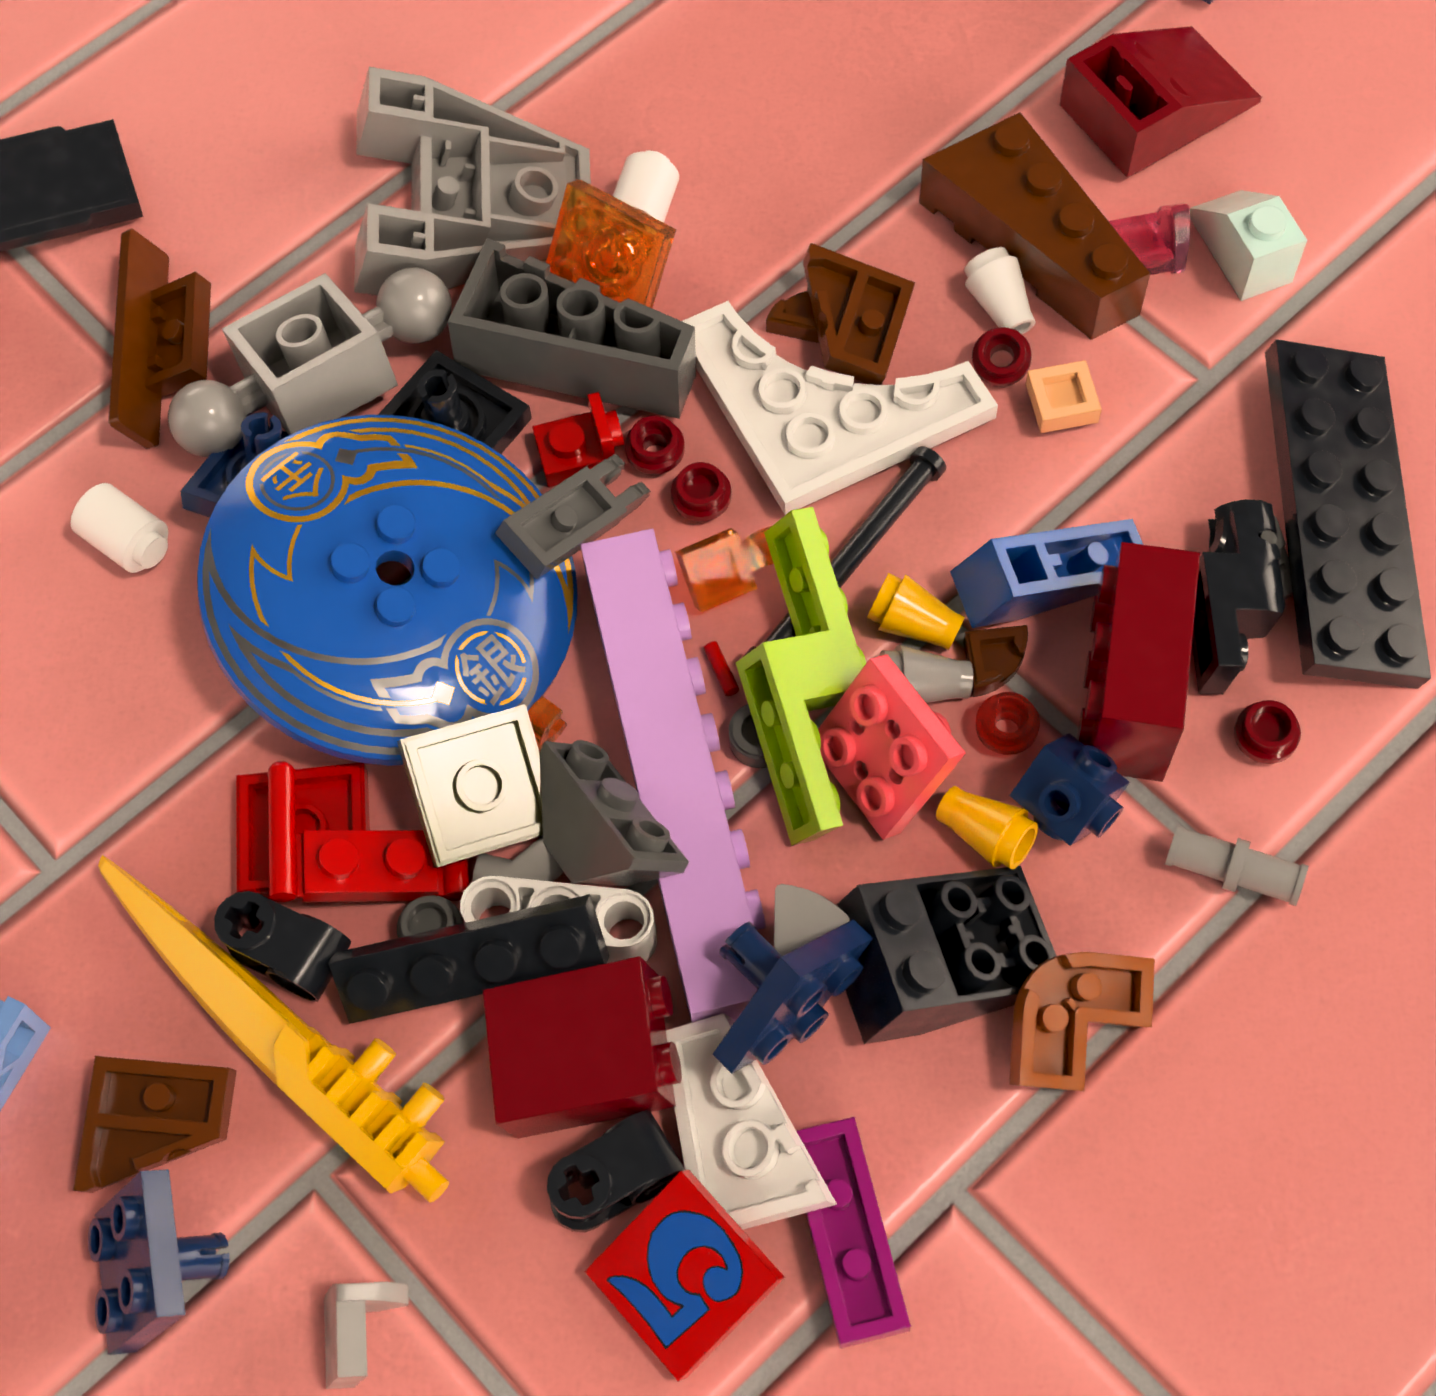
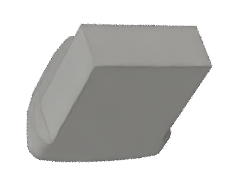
M780 884L775 888L774 948L782 956L850 921L847 914L838 906L815 892L786 884Z
M407 1283L333 1284L328 1289L324 1297L326 1389L355 1388L367 1377L366 1313L408 1306Z

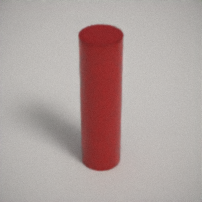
M716 641L707 643L703 650L725 696L736 694L740 689Z

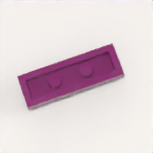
M855 1117L798 1130L797 1133L837 1203V1205L805 1214L840 1349L909 1332L911 1324Z

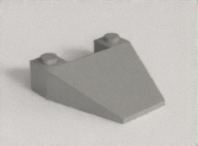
M369 67L357 109L356 155L412 164L411 210L367 203L355 244L354 292L377 295L381 285L391 274L411 267L426 269L434 273L444 282L447 289L466 284L487 238L504 244L506 254L525 261L529 256L542 261L591 245L593 240L588 148L425 76Z

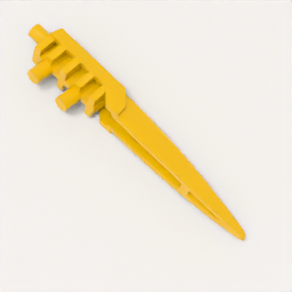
M101 856L98 864L100 873L136 925L187 990L259 1069L390 1194L404 1189L410 1184L428 1202L432 1203L437 1200L447 1189L449 1181L429 1162L445 1141L436 1132H428L424 1127L444 1102L445 1098L434 1087L424 1082L407 1104L402 1107L400 1104L403 1101L394 1092H386L376 1083L379 1080L378 1077L396 1056L395 1051L389 1045L378 1038H374L354 1063L355 1056L348 1049L332 1045L314 1027L308 1026L272 991L197 926L105 856Z

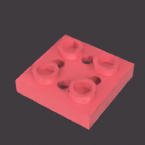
M888 654L869 659L818 728L821 738L820 752L823 762L883 840L899 835L966 754L951 735L950 725L946 718L940 713L931 710ZM862 763L865 764V768L868 771V776L862 769Z

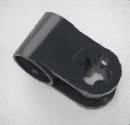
M251 891L237 892L227 897L218 907L214 917L215 931L221 942L227 946L234 959L241 965L270 978L276 984L297 996L313 1002L319 1001L333 977L328 964L336 952L348 950L351 945V940L346 935L324 921L310 915L299 914L259 893ZM259 923L262 925V929L258 933L246 931L242 937L239 934L244 926L249 929H255Z
M645 1110L623 1119L607 1130L601 1137L558 1161L548 1176L547 1192L554 1217L562 1227L573 1232H588L597 1229L634 1205L644 1203L656 1197L685 1168L651 1111ZM579 1181L584 1189L591 1188L593 1201L582 1206L576 1197L570 1198L568 1186Z

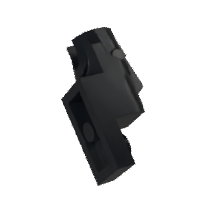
M1245 499L1226 503L1214 509L1216 519H1208L1210 527L1209 552H1203L1200 556L1192 637L1198 694H1224L1239 672L1243 671L1248 661L1247 639L1266 637L1282 616L1286 606L1285 600L1293 595L1289 557L1285 549L1286 543L1278 520L1274 516L1272 504L1263 500Z

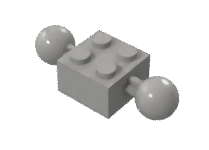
M411 267L398 270L391 274L381 285L377 294L376 307L361 314L329 276L324 273L227 325L222 330L245 379L230 387L214 380H198L182 387L173 397L168 410V425L173 438L189 453L201 457H209L211 453L233 449L243 437L241 432L243 419L265 406L272 415L278 417L281 421V426L288 435H291L309 426L338 419L363 404L373 401L376 397L398 386L382 342L392 336L407 343H423L437 337L447 326L452 311V301L446 285L437 275L426 269Z

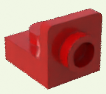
M599 392L587 394L590 412L532 426L548 487L557 486L586 466L589 469L593 468L615 454L614 447L624 445L616 410L605 412Z

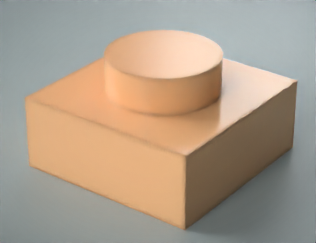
M1086 360L1028 371L1026 387L1040 433L1099 423L1102 409Z

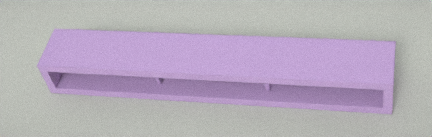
M653 528L581 544L585 573L636 790L639 793L641 802L656 821L668 829L671 840L689 861L684 873L657 880L690 1021L692 1023L722 1013L736 1021L758 989L728 959H724L719 954L722 946L727 944L725 942L727 938L746 922H751L756 927V930L766 928L757 889L745 892L740 870L749 868L750 860L742 829L733 831L729 829L725 810L735 808V802L727 770L719 772L714 770L710 752L720 750L714 717L712 713L701 715L696 696L706 694L698 657L686 659L682 643L684 640L692 639L684 602L672 604L668 588L678 585L673 556L670 549L659 551Z

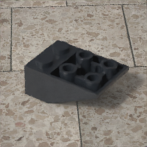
M1021 866L1015 869L1005 867L859 884L836 905L847 914L850 921L854 919L873 937L857 960L863 966L861 973L845 990L864 1044L922 1035L1014 1006L1018 992L1028 975L1041 963L1056 956Z

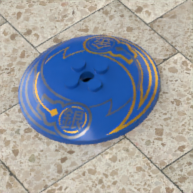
M360 415L329 420L298 430L258 454L237 474L214 507L205 529L200 547L197 571L198 605L209 647L220 669L237 693L268 723L292 739L323 753L360 763L395 766L404 765L397 741L524 704H526L528 713L535 707L553 683L563 664L573 637L578 599L576 569L573 557L571 556L536 579L495 534L504 519L542 495L527 476L503 455L485 443L439 423L397 415ZM396 561L408 568L412 578L402 585H390L380 579L376 568L384 562Z

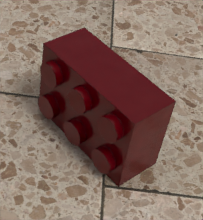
M1121 542L1115 566L1103 565L1099 593L1095 595L1091 614L1090 632L1094 633L1092 651L1088 652L1083 688L1088 689L1086 706L1081 710L1077 740L1083 745H1090L1105 752L1115 762L1117 766L1116 771L1122 776L1163 782L1183 733L1200 552Z

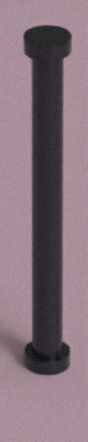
M924 446L916 449L910 457L911 466L831 560L838 587L841 588L926 484L930 480L937 481L946 471L944 460L935 451ZM789 612L764 642L796 636ZM752 646V647L745 653V655L748 654V653H749L750 651H752L753 649H755L756 647H755V646Z

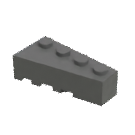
M490 238L486 239L448 320L454 361L474 373L486 377L587 398V394L599 392L602 402L679 419L696 377L694 326L629 298L621 303L602 295L599 285L580 278L577 283H573L552 274L550 264L531 256L522 261L506 254L504 244Z

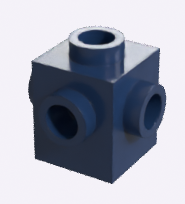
M1068 733L1042 748L1009 796L1034 816V822L1038 823V828L1054 839L1063 840L1071 846L1090 833L1099 838L1113 825L1124 809L1117 800L1130 782L1116 771L1117 766L1115 762L1105 752L1090 745H1083Z

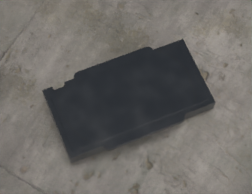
M114 119L65 130L61 126H55L0 139V252L32 246L51 239L143 217Z

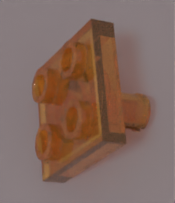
M577 179L566 185L546 263L550 264L552 274L573 283H577L580 278L597 284L600 286L602 295L621 303L629 298L653 309L676 229L591 184Z

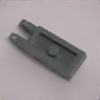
M613 454L591 469L586 466L504 519L495 534L529 572L538 579L581 550V544L593 542L619 524L623 518L636 510L649 497L651 491L641 481L630 486L623 493L615 497L606 485L611 484L620 476L625 463L617 454Z

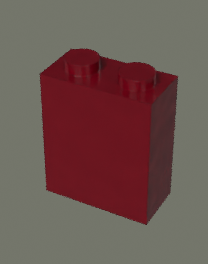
M641 956L483 990L495 1123L516 1138L520 1139L628 1117L645 1110L653 1112L676 1107L673 1085L681 1083L682 1069L674 1042H667L664 1017H669L673 1014L672 996L665 976H658Z

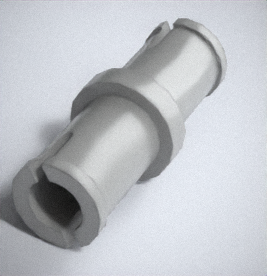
M1177 825L1165 865L1171 867L1172 865L1223 881V889L1235 892L1238 886L1289 902L1293 906L1297 905L1309 867L1305 864L1299 865L1250 849L1251 842L1240 838L1234 844L1185 829L1181 825Z

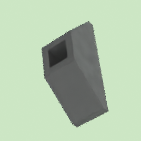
M577 740L573 744L544 742L540 751L543 844L572 883L628 886L684 873L689 861L671 840L668 829L657 822L641 802L637 790L626 783L611 764L609 755L605 750L594 743Z

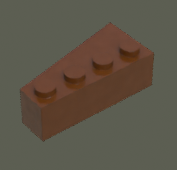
M1021 112L923 159L919 203L932 214L939 211L955 223L954 231L970 244L976 240L987 250L996 247L1006 248L1010 256L1018 258L1022 277L1037 288L1036 296L1092 340L1140 316L1150 272Z

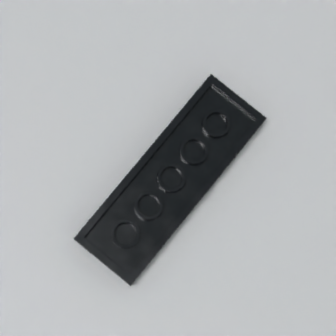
M1276 339L1266 350L1265 359L1302 674L1418 689L1431 679L1385 357Z

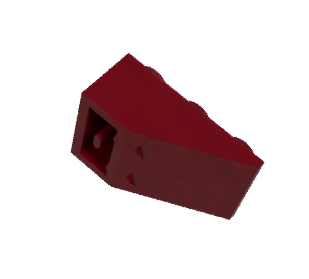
M1192 26L1111 34L1069 57L1066 62L1059 105L1128 178L1259 104L1262 97Z

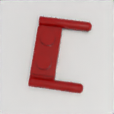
M278 761L271 764L268 768L269 896L272 901L288 902L296 898H302V902L414 901L417 898L431 895L440 896L450 901L461 900L464 890L469 886L468 858L434 868L423 830H303V834H296L294 767L288 762Z

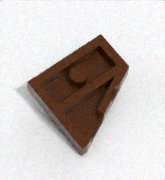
M810 243L803 260V266L824 368L839 374L854 376L855 380L866 384L882 385L888 372L915 282Z
M95 1056L73 1191L93 1193L136 1176L140 1171L151 1170L226 1140L237 1070L226 1067Z

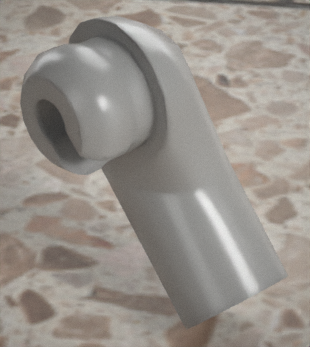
M542 835L513 860L484 853L480 854L474 867L473 881L485 876H503L553 882L564 871L543 844Z

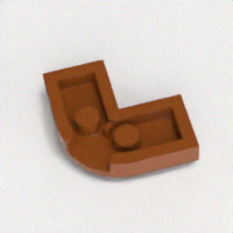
M1077 952L1055 956L1037 966L1023 982L1014 1005L1009 1085L1085 1091L1088 1023L1139 1028L1152 1027L1155 959L1095 952Z

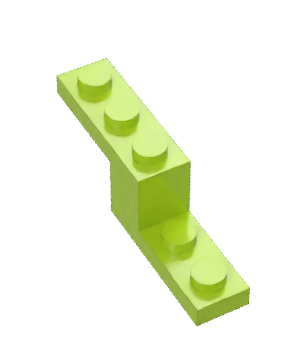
M813 507L791 510L764 532L796 636L763 642L735 662L791 846L814 841L843 826L839 813V794L834 784L829 781L820 752V733L816 724L810 719L808 711L835 706L866 665L865 656L856 644L849 622L846 596L843 590L838 587L829 559L828 539L824 531L819 527Z

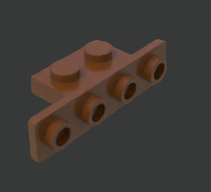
M129 229L121 233L109 424L139 445L150 449L159 445L162 398L178 392L182 387L191 382L207 380L211 283L196 271L168 283V255L136 230Z

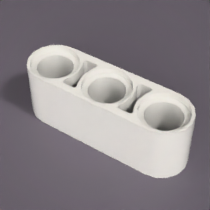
M485 876L473 881L464 890L460 900V912L466 923L479 920L481 914L492 906H504L509 908L510 912L590 894L609 953L607 963L641 956L647 962L654 954L658 943L654 913L649 901L640 893L628 889L503 876ZM632 919L643 925L641 931L630 939H618L609 934L610 929L615 923L621 920Z

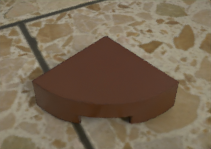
M808 287L807 291L796 294L785 301L781 299L773 306L766 319V332L819 343Z
M1027 625L965 631L963 642L966 660L971 661L973 667V697L996 691L1014 677L1024 659L1028 641Z

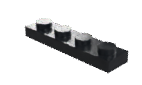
M589 894L339 951L333 955L328 964L349 1024L482 995L483 990L606 964L609 953Z

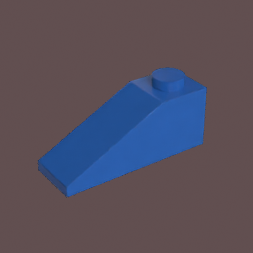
M1133 519L990 539L957 565L950 573L971 628L1021 620L1098 595L1103 565L1115 566L1121 542L1142 545L1143 542Z

